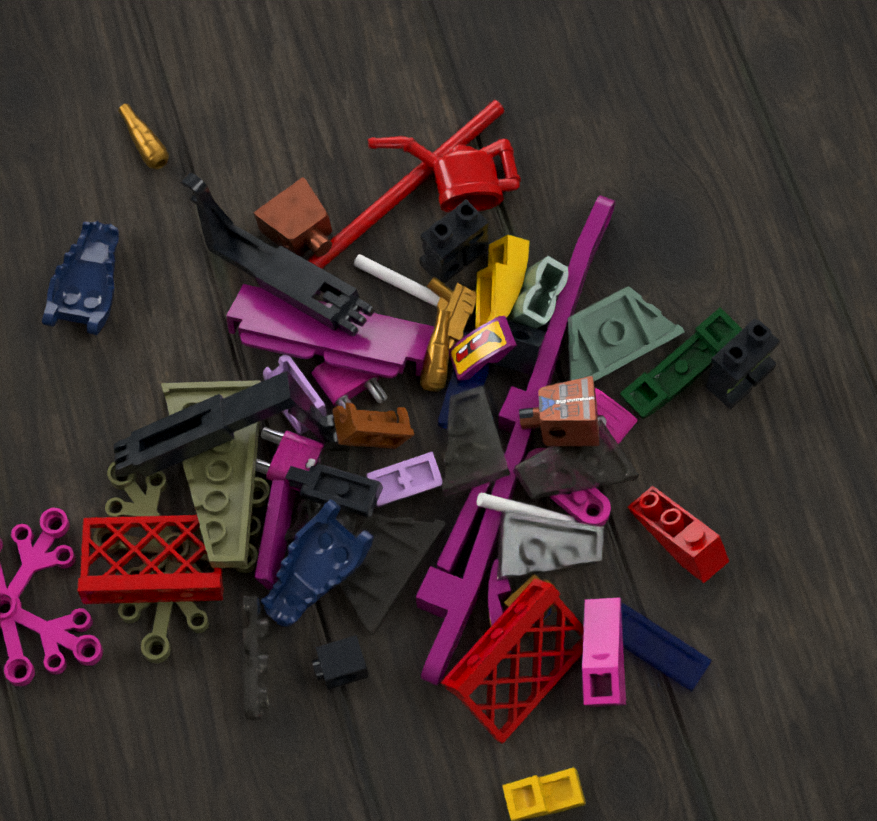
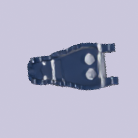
M98 221L83 222L77 244L71 245L69 252L64 255L63 264L56 267L55 274L50 279L46 309L42 318L43 325L54 327L58 319L87 324L88 334L98 335L110 315L114 297L115 249L119 240L118 227L112 224H102Z
M330 499L320 512L295 534L294 541L288 546L289 554L281 561V568L276 574L278 581L273 585L270 593L261 600L267 615L283 627L292 626L308 607L352 575L363 563L374 540L373 535L365 530L356 538L336 520L341 507L334 500Z

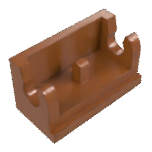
M346 403V409L343 406H337L332 410L339 445L396 449L414 436V431L410 427L408 412L404 407L397 408L399 423H397L395 411L390 410L387 412L356 410L353 403Z

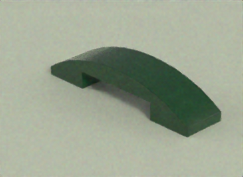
M719 307L695 328V334L650 373L644 372L620 393V397L642 419H645L674 399L713 365L711 363L712 357L743 329Z

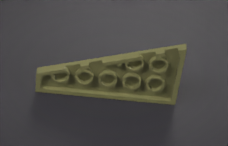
M261 380L161 383L167 402L169 415H172L217 394L226 398L260 383ZM260 421L234 432L235 439L182 461L212 568L247 567Z

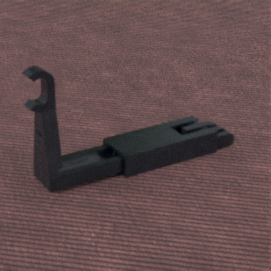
M188 173L180 182L184 187L189 188L193 192L189 200L197 206L208 250L256 278L261 288L332 330L336 331L339 328L353 337L359 330L351 322L361 327L367 322L366 318L359 312L369 317L374 314L375 309L360 299L356 288L280 245L278 249H275L235 226L214 201L208 186L198 176ZM322 292L324 293V295L322 296L324 302H326L327 304L330 302L333 305L330 308H328L327 306L313 299V297L316 294L319 296Z
M285 371L226 398L217 394L131 432L130 437L116 442L113 447L115 453L114 462L116 464L115 474L117 476L125 477L139 471L147 477L235 439L234 432L287 409L290 415L310 429L326 446L340 447L343 445L338 444L337 433L329 431L335 427L334 416H323L288 371Z

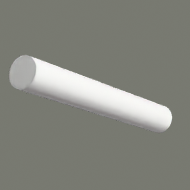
M361 254L356 257L354 261L355 267L437 307L440 297L429 288Z
M482 492L477 497V506L568 530H571L574 526L575 519L573 516Z

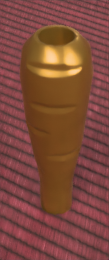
M129 104L121 105L118 112L124 119L143 161L152 169L163 168L169 159L165 146L134 113Z
M438 310L434 331L431 335L420 373V385L424 390L440 392L445 387L449 362L448 333L450 311Z

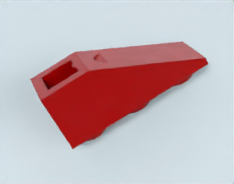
M654 486L650 487L627 507L671 556L701 582L705 583L730 562L720 535Z

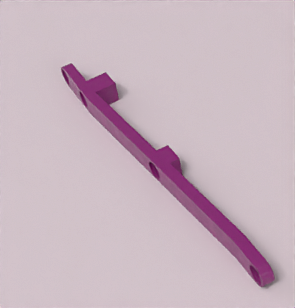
M601 195L598 196L576 243L568 267V279L565 287L559 293L527 391L512 386L498 415V428L510 432L512 435L491 494L493 496L512 500L535 428L521 429L519 409L539 407L538 390L542 387L550 386L568 333V317L574 315L590 264L611 220L615 208V200ZM486 508L463 579L434 567H429L416 596L417 608L444 618V622L423 667L422 680L436 686L440 684L479 598L507 513Z

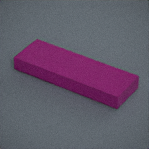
M482 475L477 477L437 562V569L453 575L484 508L477 506V497L481 492L490 495L491 479Z
M273 480L271 484L255 571V578L267 590H272L273 585L278 581L276 574L280 570V563L285 557L296 492L285 480Z

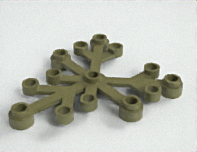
M115 462L111 463L107 470L110 483L116 489L125 490L133 503L124 502L118 497L109 499L105 505L108 517L160 516L157 512L160 495L168 485L165 474L159 471L146 477L147 491L145 495L135 482L137 478L136 472L130 474L126 481H118V476L115 474L116 464ZM159 477L163 479L160 485H151V481L154 478ZM255 477L254 492L261 491L264 494L261 499H253L252 507L260 508L269 501L270 487L264 479ZM114 505L122 506V510L119 513L114 514L110 512ZM251 516V523L257 524V529L250 532L249 539H255L260 536L262 526L257 517ZM167 526L158 535L170 545L182 533H173ZM199 527L193 534L200 541H203L201 529ZM97 528L93 535L94 543L100 547L104 540L113 534L107 528ZM123 535L134 546L143 539V537ZM187 538L180 545L183 551L179 555L187 561L200 548ZM153 539L140 552L156 554L149 559L152 562L165 549ZM118 540L105 553L113 554L119 549H129ZM249 543L248 556L251 557V561L247 564V567L234 568L238 572L248 573L256 568L258 553L252 544ZM205 553L199 560L209 561L208 555ZM170 554L157 568L161 570L165 567L164 574H173L182 564ZM143 563L139 567H132L126 573L129 575L139 574L147 565ZM194 563L192 567L199 573H202L196 563ZM193 601L176 602L187 617V624L191 631L202 633L208 628L209 619L207 614L203 610H199ZM154 602L121 603L118 608L119 616L125 623H134L140 618L141 611ZM158 602L153 631L146 635L141 642V651L146 660L151 663H161L170 655L171 646L167 639V632L173 602ZM134 607L136 610L132 616L127 617L123 615L126 608ZM197 616L204 618V622L200 626L192 625V620ZM155 645L163 646V651L158 655L151 654V649Z

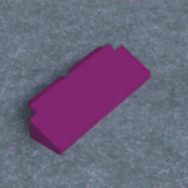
M243 284L226 315L229 333L236 334L238 328L239 337H241V342L245 346L301 359H310L314 354L324 356V361L329 365L385 378H394L398 373L403 374L407 360L416 362V376H420L427 347L434 331V326L376 313L369 317L359 312L366 318L367 322L363 327L351 322L359 330L353 337L339 328L336 331L332 330L263 288ZM318 301L323 305L327 306L328 308H330L333 305L331 303L327 304L326 302Z

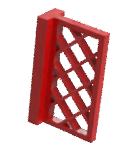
M197 515L83 518L81 576L78 578V593L82 603L222 601V568H214V573H199L192 567L205 553L207 554L205 544L193 534L200 527ZM167 526H176L183 533L169 545L158 534ZM132 527H142L148 534L135 546L123 536ZM107 528L113 535L99 547L91 540V529ZM189 538L200 549L186 561L175 550ZM154 539L165 550L151 562L140 551ZM120 540L130 551L116 563L105 552ZM92 547L95 550V552L90 555V550ZM171 554L182 566L173 574H164L157 566ZM136 555L147 566L138 575H129L122 567ZM100 556L112 566L104 575L89 576L90 565Z
M535 578L441 681L442 685L450 693L455 694L494 739L501 744L508 739L583 654L584 626L558 597L560 593L553 584ZM552 604L557 609L556 625L543 626L544 612ZM565 630H575L581 637L572 649H564ZM543 631H556L555 650H542ZM526 632H534L533 651L520 652L521 638ZM542 656H555L554 669L549 675H541ZM533 657L532 676H519L520 658ZM503 658H511L510 677L496 678L498 663ZM532 682L531 695L526 701H517L518 683ZM510 683L509 702L495 703L496 684ZM479 685H487V703L476 704L469 697ZM508 708V721L499 730L494 725L495 709Z

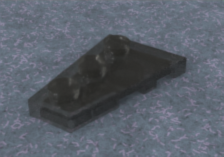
M504 510L500 515L497 581L600 563L603 560L604 527Z

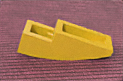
M506 235L489 244L488 267L477 272L475 329L498 316H505L507 318L510 314L525 278L530 241Z

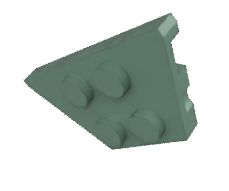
M624 287L568 317L569 381L593 376V381H596L683 334L685 331L680 325H675L661 314L662 311L653 304L646 303L642 296L631 287Z

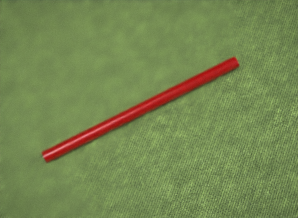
M493 100L433 153L441 157L449 153L457 145L466 146L505 112L503 106L498 101ZM421 162L330 240L332 247L327 254L321 257L314 254L307 261L323 269L434 173V169Z

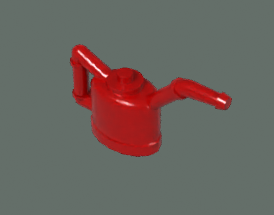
M372 137L368 139V148L403 149L405 153H410L433 168L439 192L441 210L447 213L454 210L464 200H468L478 212L494 208L504 200L502 192L515 191L520 186L521 179L515 165L514 149L511 147L508 139H500L480 150L470 146L457 145L449 153L441 157L415 142V139L412 137ZM497 155L501 157L505 179H498L493 160V157Z

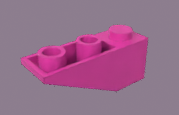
M621 598L585 600L582 676L584 705L586 706L626 705Z

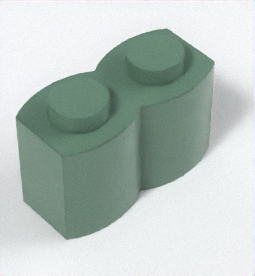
M549 256L526 270L520 294L507 317V322L512 321L533 328H538L548 322L556 307V295L566 285L568 267Z

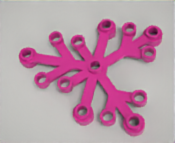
M59 508L47 509L41 515L40 526L43 531L34 546H32L34 533L28 525L18 524L12 529L11 537L18 546L22 565L8 588L0 562V607L3 604L11 605L7 613H0V628H2L9 660L4 666V674L14 686L21 687L29 684L35 675L33 664L23 654L16 622L40 634L45 652L44 666L51 674H60L67 666V661L63 654L60 653L58 644L73 651L78 662L85 666L98 663L103 655V647L95 636L83 635L78 638L66 632L72 629L78 632H85L91 627L92 617L87 610L78 608L70 615L45 621L22 609V603L19 599L34 572L53 566L65 569L75 563L76 556L72 548L67 545L58 546L54 551L47 553L55 538L64 536L70 527L66 513ZM53 522H62V525L59 529H50L51 524ZM20 532H28V536L26 539H17V535ZM0 537V551H1V550H2V547H3V542H2V539H1V537ZM61 553H70L68 560H58ZM84 615L87 617L84 624H75L78 616ZM89 647L95 648V653L92 657L83 656L85 649ZM53 658H60L61 663L58 667H49V663ZM18 669H27V673L24 677H15V673Z

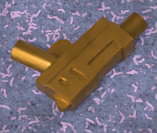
M434 277L427 285V288L440 297L437 310L451 312L448 333L450 349L464 337V329L476 307V290H470L466 286L457 283L452 291Z

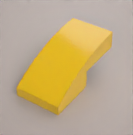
M574 767L543 777L535 775L502 785L511 821L544 816L586 805L579 776Z

